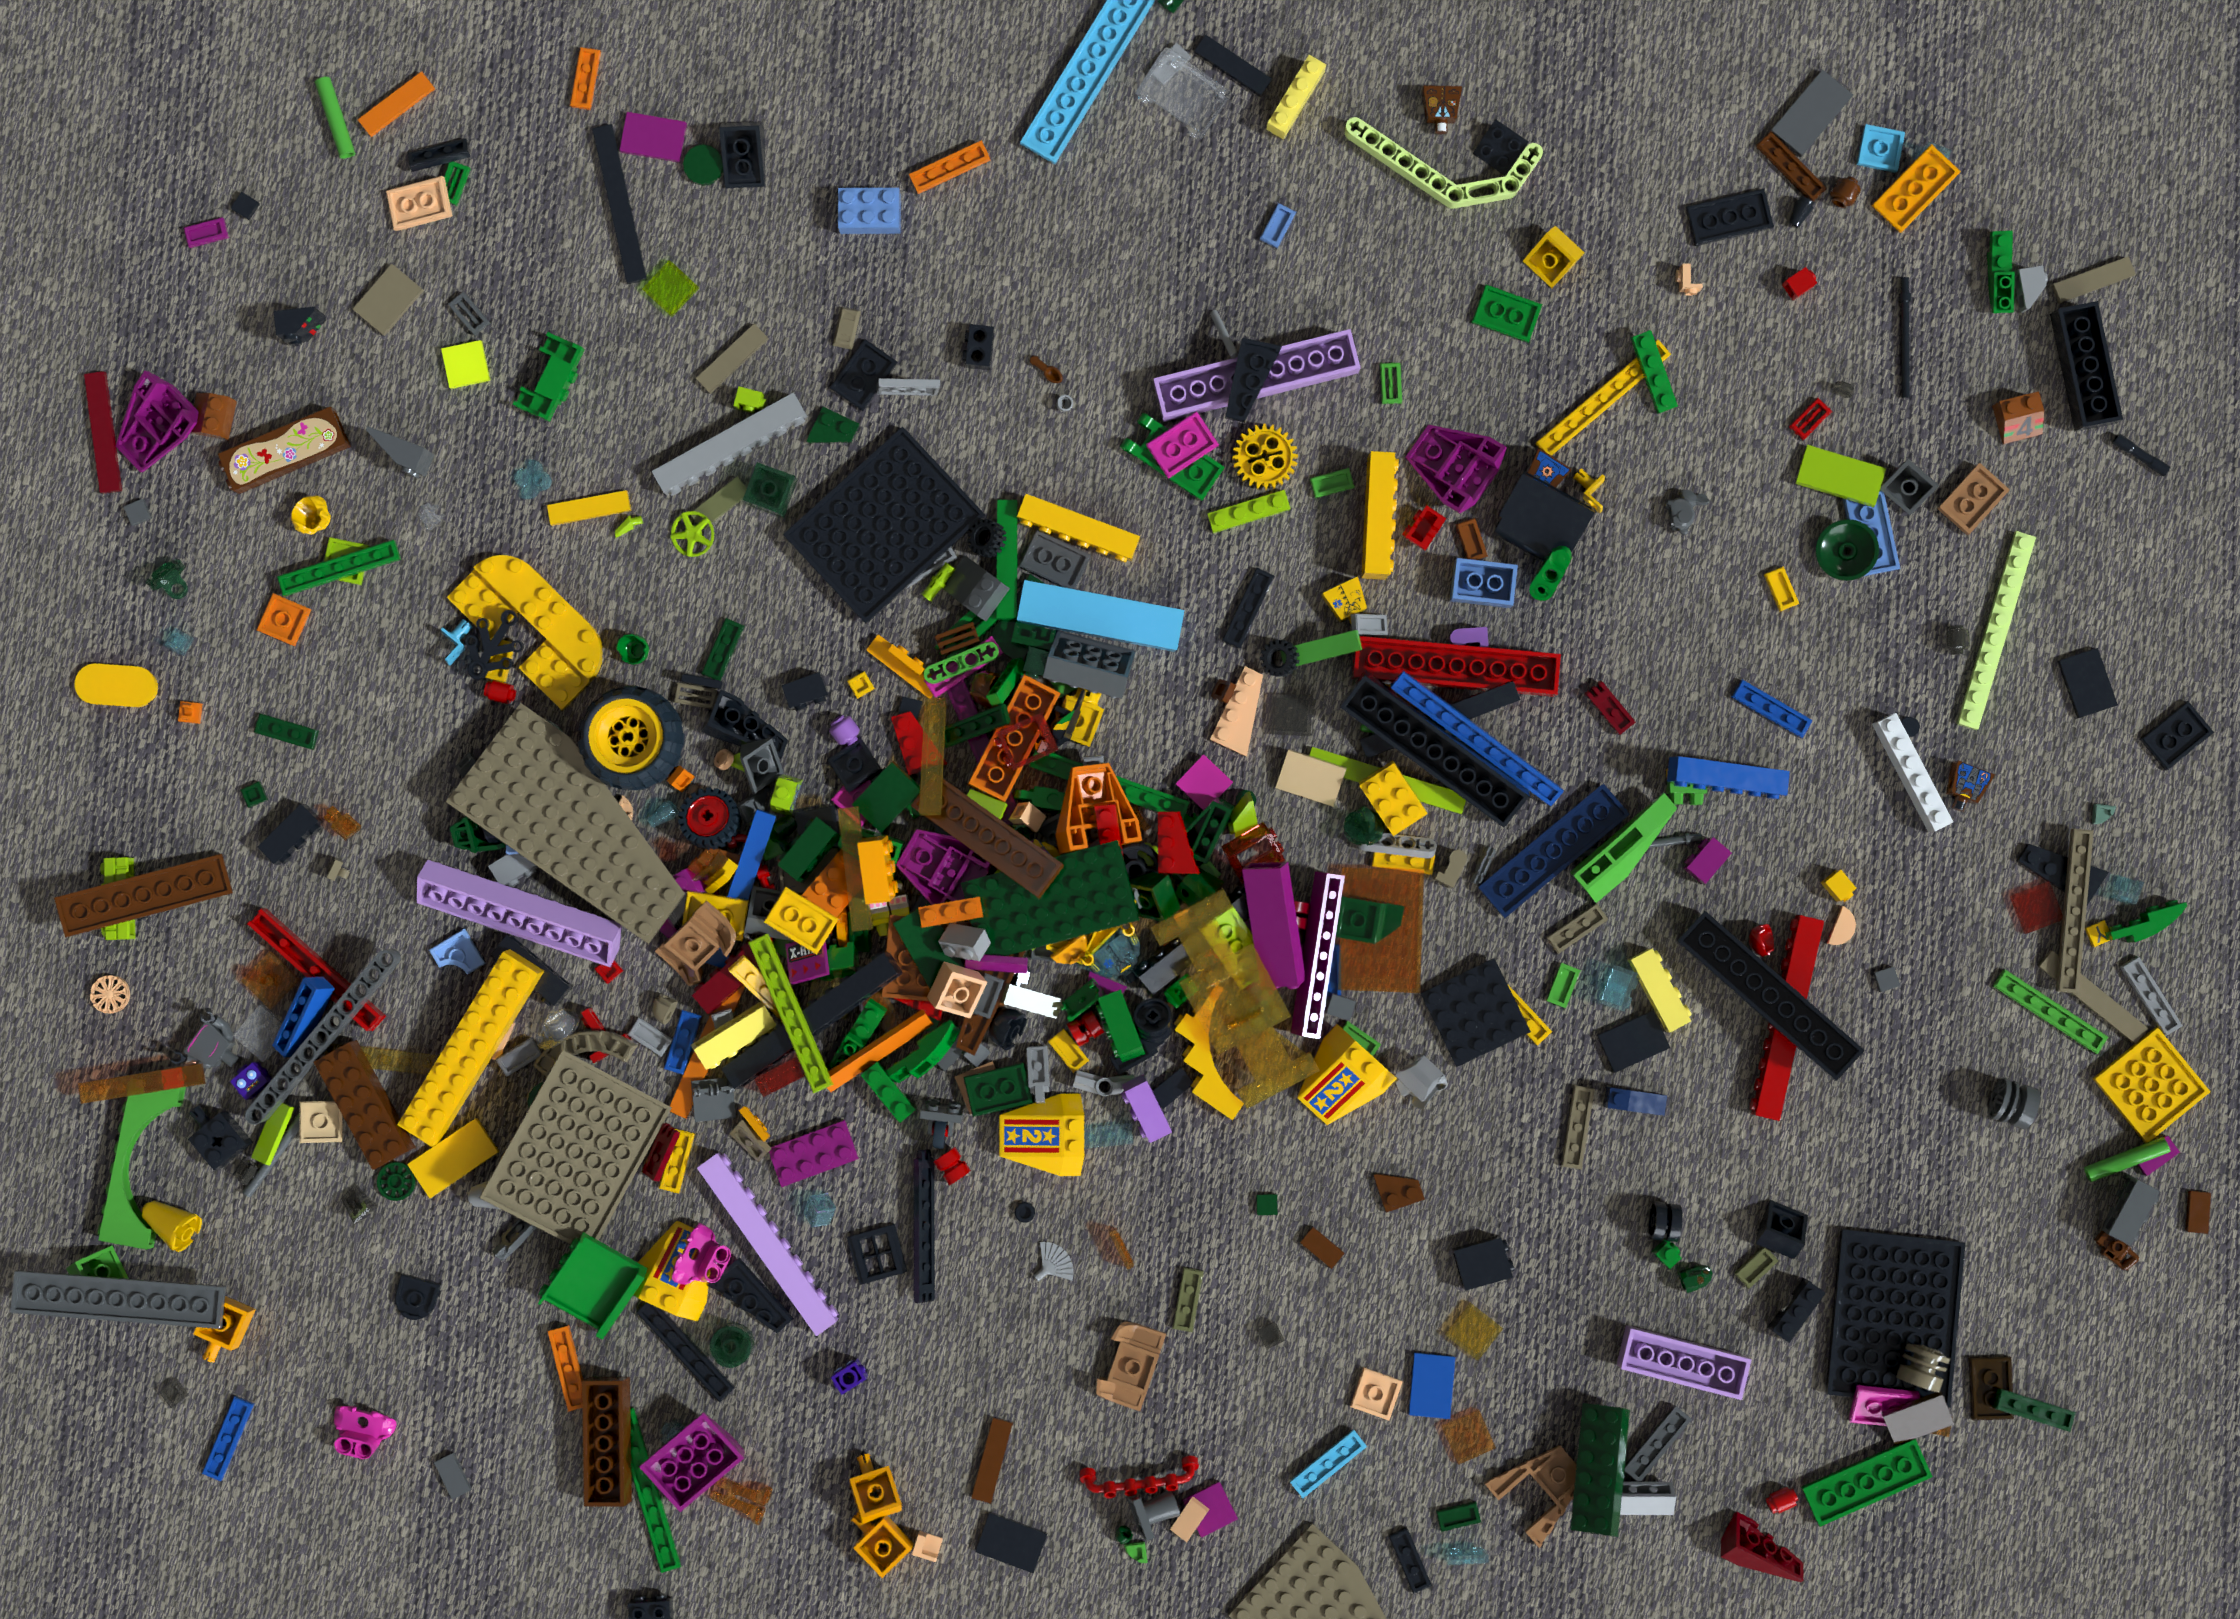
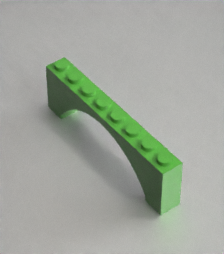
M134 1077L127 1084L128 1097L122 1108L124 1116L118 1128L120 1133L119 1141H117L114 1147L116 1156L115 1161L110 1167L112 1175L106 1187V1194L108 1195L102 1207V1214L104 1215L98 1227V1241L147 1250L154 1248L156 1232L142 1218V1213L134 1200L129 1182L130 1157L137 1139L150 1122L166 1110L183 1105L186 1086L145 1092L144 1078Z

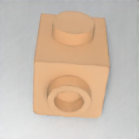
M1682 264L1679 270H1676L1675 280L1679 282V292H1685V295L1692 296L1701 291L1703 284H1691V264Z

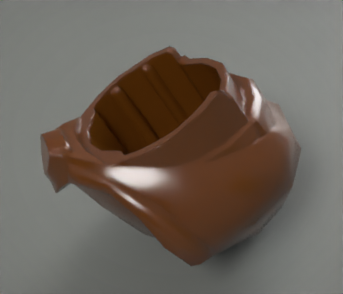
M981 671L975 674L971 682L969 694L972 695L977 704L988 709L996 707L991 706L986 695L1000 677L997 673ZM1011 692L1009 696L1005 699L1003 704L1008 703L1011 697Z

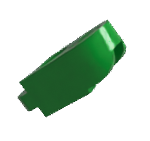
M1554 547L1534 575L1529 591L1536 600L1546 601L1552 597L1572 559V554L1568 547ZM1543 587L1545 592H1539L1538 588Z
M1034 786V789L1029 791L1015 790L1014 799L1021 802H1030L1042 812L1059 814L1061 813L1065 793L1058 792V789Z

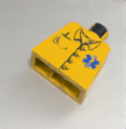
M1358 576L1323 592L1321 595L1339 622L1349 619L1351 623V614H1359L1367 609Z

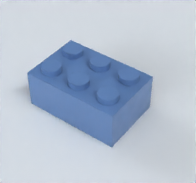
M838 188V229L840 234H901V193L899 188Z
M1456 558L1453 565L1449 601L1511 608L1514 604L1518 565Z

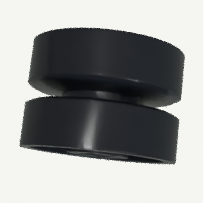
M1150 998L1142 1001L1136 1007L1134 1021L1137 1033L1143 1040L1150 1043H1159L1171 1035L1173 1019L1167 1003L1157 998Z
M1663 1202L1652 1203L1648 1225L1650 1239L1662 1240L1665 1238L1666 1241L1678 1242L1683 1220L1680 1204L1669 1203L1666 1206Z

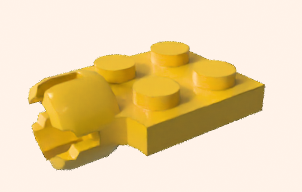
M1078 687L1074 696L1066 694L1062 707L1073 711L1081 691H1086L1080 709L1081 713L1071 740L1090 747L1104 709L1098 706L1102 693L1091 692L1087 696L1088 690Z

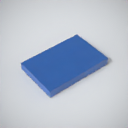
M1414 1352L1409 1415L1450 1419L1455 1356Z

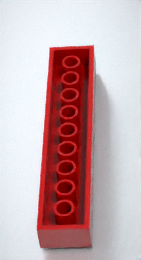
M1359 636L1362 650L1354 652L1352 679L1357 680L1366 670L1381 682L1393 683L1404 670L1425 686L1486 691L1513 680L1518 694L1549 697L1558 695L1561 654Z

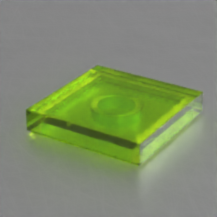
M670 260L642 288L671 317L700 289Z

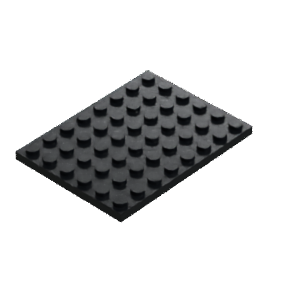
M902 426L789 528L783 536L856 615L867 624L971 530V526L974 527L976 521L979 522V519H983L985 514Z
M1849 1229L1840 1230L1825 1391L1827 1395L1854 1397L1857 1385L1918 1391L1920 1398L1935 1393L1896 1377L1900 1364H1911V1361L1904 1358L1903 1354L1914 1355V1352L1905 1349L1906 1344H1920L1940 1351L1944 1356L1950 1358L1949 1364L1939 1361L1938 1365L1947 1368L1946 1372L1936 1370L1935 1375L1944 1379L1940 1390L1947 1407L1951 1408L1965 1242Z

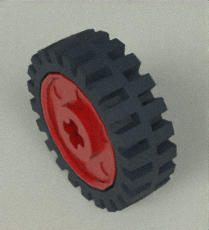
M710 787L706 788V791L699 789V793L693 792L690 799L688 797L685 799L686 804H682L680 807L682 812L679 811L678 815L680 818L678 819L680 829L688 841L698 848H704L705 850L712 848L715 850L718 849V846L724 847L726 846L725 842L730 843L732 841V836L736 837L738 834L736 830H740L741 825L739 822H741V816L737 804L730 795L723 790L720 791L718 788L713 790Z

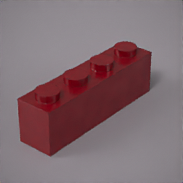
M747 941L740 948L741 952L737 956L734 954L725 961L726 965L721 970L719 968L714 970L709 975L710 980L706 983L701 982L694 988L695 993L692 997L707 1014L713 1013L743 986L728 969L742 955L759 969L748 943L750 941Z

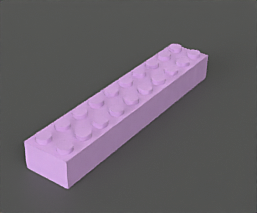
M1351 329L1282 346L1257 399L1359 373L1360 364ZM1238 357L1153 378V385L1163 422L1190 416L1196 411L1202 413L1226 407L1229 401Z
M427 860L417 876L418 904L611 967L619 951L622 925L616 921L608 920L595 914H590L577 908L500 884L499 882L481 878L478 875H472L459 869L442 865L439 862Z

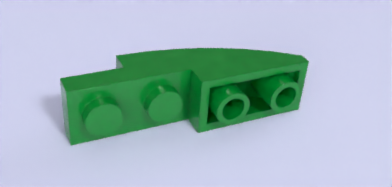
M2013 230L1990 231V252H1987V268L1992 313H2014L2015 272H2012Z
M2178 900L2165 902L2166 906L2161 908L2158 905L2147 907L2146 912L2140 913L2141 918L2129 921V925L2122 927V924L2110 926V931L2105 932L2107 940H2115L2125 937L2127 943H2132L2151 937L2173 923L2186 909L2187 903H2178Z
M870 998L828 1066L833 1069L863 1049L888 1009Z
M949 1020L942 1023L931 1033L925 1034L922 1039L917 1041L918 1050L912 1051L909 1056L894 1063L892 1067L886 1070L888 1076L898 1084L911 1075L919 1079L932 1069L948 1052L961 1031L960 1027Z

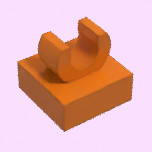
M180 701L178 721L200 724L203 704Z
M679 765L674 767L676 770L672 775L669 774L667 782L680 792H683L695 776Z

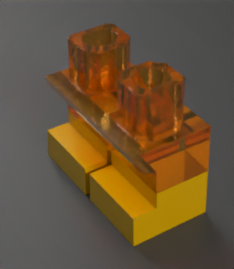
M705 849L698 858L695 857L691 861L688 869L696 874L692 880H701L707 885L705 891L713 894L730 880L738 865L719 851L713 855Z

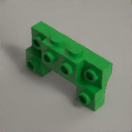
M547 332L546 336L548 338L539 351L550 356L549 362L534 392L521 386V394L517 402L514 401L512 405L550 422L557 406L561 405L562 401H566L571 383L573 384L577 379L578 369L576 367L585 349Z

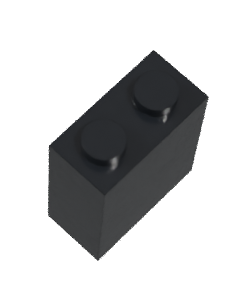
M1495 1236L1452 1248L1462 1287L1465 1291L1513 1278L1512 1272L1515 1270L1512 1260L1507 1258L1506 1252L1509 1251L1505 1239L1502 1240V1237Z

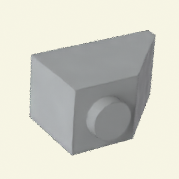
M2043 266L2019 269L2015 272L2014 283L2020 313H2024L2031 308L2047 285L2048 276Z

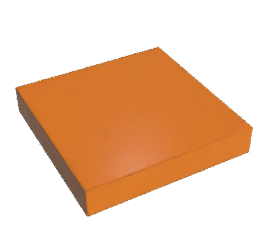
M272 593L256 630L296 646L311 609Z

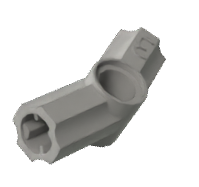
M1077 1070L1072 1087L1101 1096L1121 1094L1124 1092L1122 1084L1134 1079V1074L1104 1078ZM1102 1081H1107L1110 1085L1109 1091L1105 1093L1099 1090V1084Z

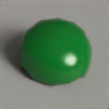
M625 634L618 639L616 650L620 653L621 660L628 664L636 665L641 664L647 659L649 645L645 638L638 634Z

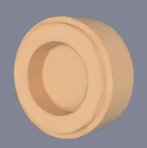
M727 749L720 750L714 758V765L721 770L728 769L734 760L733 753Z

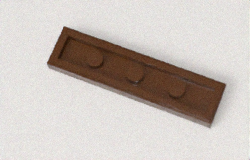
M1771 131L1755 146L1806 198L1814 202L1827 189Z
M993 1417L972 1499L991 1504L1013 1422Z

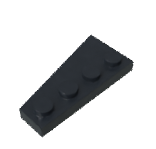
M1242 338L1225 419L1245 423L1282 346Z
M2027 844L2016 861L2065 893L2068 857L2032 844ZM2091 865L2087 905L2109 873Z

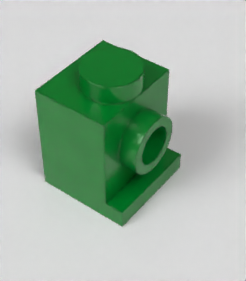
M1665 1239L1651 1251L1669 1269L1682 1258L1679 1255L1681 1252L1678 1247Z

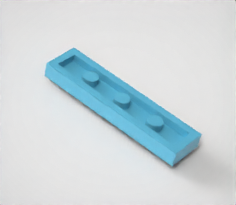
M1353 1429L1293 1477L1290 1483L1300 1496L1304 1498L1364 1450L1367 1445Z

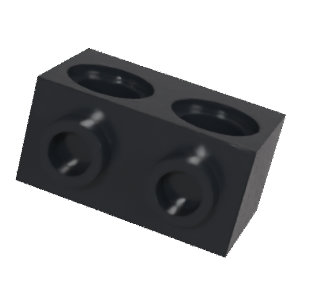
M970 324L969 330L965 331V342H968L967 350H963L962 362H966V368L991 370L995 334L994 326ZM982 333L985 335V338L982 341H976L974 336ZM975 353L983 355L980 361L972 360V356Z

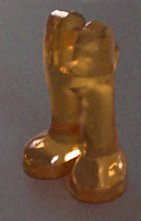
M720 1478L714 1483V1485L726 1489L728 1492L725 1495L720 1492L711 1491L709 1497L712 1500L748 1515L754 1524L760 1525L766 1511L765 1506L768 1504L773 1491L772 1487L765 1486L760 1490H753L724 1478ZM735 1495L744 1497L761 1506H756L750 1503L743 1502L737 1499Z

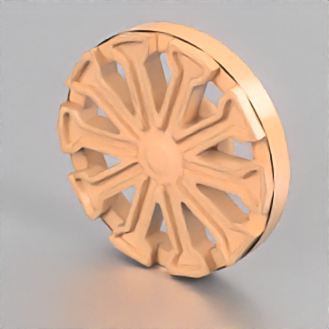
M115 975L103 976L97 979L91 987L90 1000L93 1006L103 1013H117L124 1009L129 1002L130 989L126 981L121 977ZM114 980H118V983L114 986ZM123 985L124 989L119 991L118 989ZM95 991H98L102 994L95 995ZM120 994H124L125 998L119 997ZM116 1001L121 1002V1006H118Z

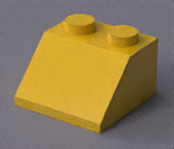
M1554 226L1543 236L1523 262L1553 288L1585 252L1559 228Z

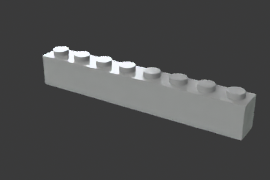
M793 392L658 467L652 473L666 496L669 494L673 496L681 491V487L697 483L699 481L698 478L704 474L709 476L717 471L716 468L722 464L727 466L734 462L733 458L752 452L751 448L756 445L760 447L770 441L769 438L774 435L779 437L785 434L787 428L792 425L797 427L803 424L807 415Z

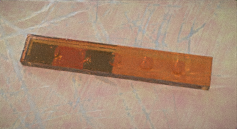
M202 1063L78 1083L80 1102L83 1104L206 1083Z

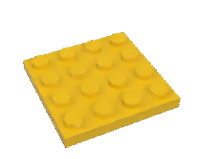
M2157 1027L2152 1029L2137 1044L2130 1047L2092 1078L2144 1143L2154 1139L2211 1092Z

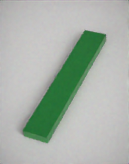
M997 500V523L1004 527L1002 530H1005L1006 534L1003 536L1007 537L1006 541H1003L1005 547H1000L1002 551L1000 553L997 552V579L1010 588L996 607L997 620H1017L1018 500Z
M390 540L277 576L282 595L286 597L399 561L401 557L396 541Z

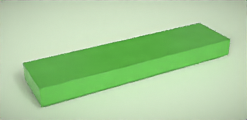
M1358 630L1294 645L1298 649L1296 653L1300 655L1297 657V660L1300 661L1296 663V666L1362 650ZM1281 651L1282 661L1284 665L1286 662V654L1283 651Z

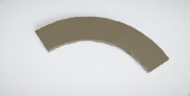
M590 1030L577 1032L559 1039V1041L544 1050L533 1064V1067L547 1077L561 1050L573 1056L583 1052L600 1051L612 1055L625 1063L629 1061L638 1045L626 1037L608 1031Z

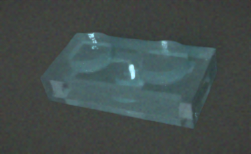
M1472 1547L1470 1551L1453 1548L1450 1549V1552H1445V1561L1447 1565L1489 1563V1556L1482 1547Z

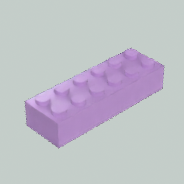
M1626 1325L1616 1365L1623 1370L1742 1400L1751 1359L1745 1355Z

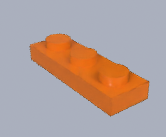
M980 897L918 907L922 928L983 917Z

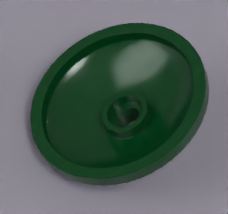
M1847 519L1832 523L1821 533L1816 545V557L1822 570L1832 578L1842 581L1856 580L1865 576L1872 570L1879 555V544L1876 535L1871 528L1857 520ZM1845 548H1850L1852 550L1850 555L1844 554L1843 551Z

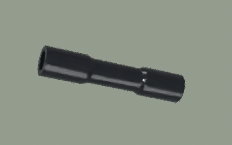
M2120 433L2112 441L2113 445L2142 461L2150 469L2163 477L2171 468L2165 462L2136 446L2134 442Z

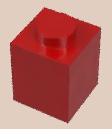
M1805 267L1787 279L1782 286L1794 301L1817 284L1816 276Z

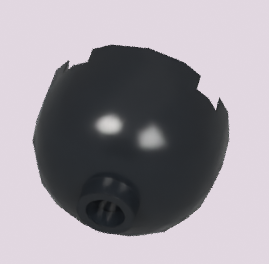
M1009 1008L997 1012L989 1025L991 1040L1003 1050L1011 1049L1015 1045L1012 1042L1017 1034L1021 1037L1026 1027L1027 1019L1024 1018L1026 1015L1018 1010Z

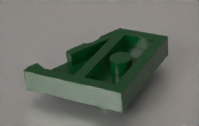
M822 407L806 442L809 444L852 443L860 424Z

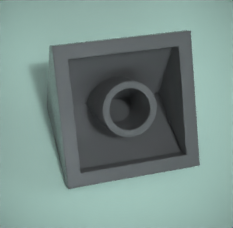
M1907 459L1893 471L1880 490L1911 515L1939 485L1911 460Z
M772 738L741 745L740 760L752 793H757L784 774Z

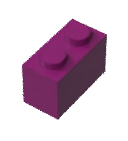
M1714 837L1704 838L1697 846L1699 848L1695 855L1693 853L1690 854L1684 861L1686 865L1683 869L1701 884H1706L1732 854Z

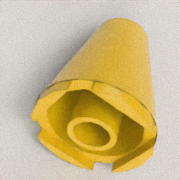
M158 1201L148 1202L142 1209V1218L166 1245L176 1252L186 1249L194 1241L191 1239L194 1232L198 1234L202 1226V1219L197 1214Z

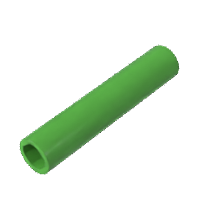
M321 77L315 81V85L338 154L342 159L352 157L356 153L331 78Z
M2161 1137L2085 1166L2084 1171L2088 1180L2094 1182L2170 1152V1148L2165 1138Z

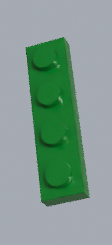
M1648 330L1630 337L1657 414L1678 407L1652 331Z

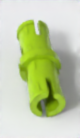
M945 562L940 571L935 576H932V581L921 594L932 602L940 589L946 586L945 583L956 569Z

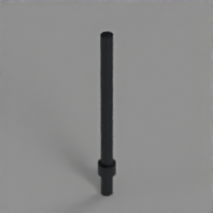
M1909 277L1901 278V293L1899 294V303H1901L1902 398H1910L1909 302H1911V293H1909Z

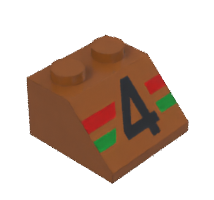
M2039 391L2002 400L1992 406L2003 444L2043 434L2044 408Z

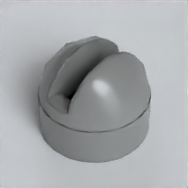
M1068 395L1060 396L1056 402L1057 408L1062 412L1069 411L1073 407V399ZM1062 399H1065V409L1062 408Z

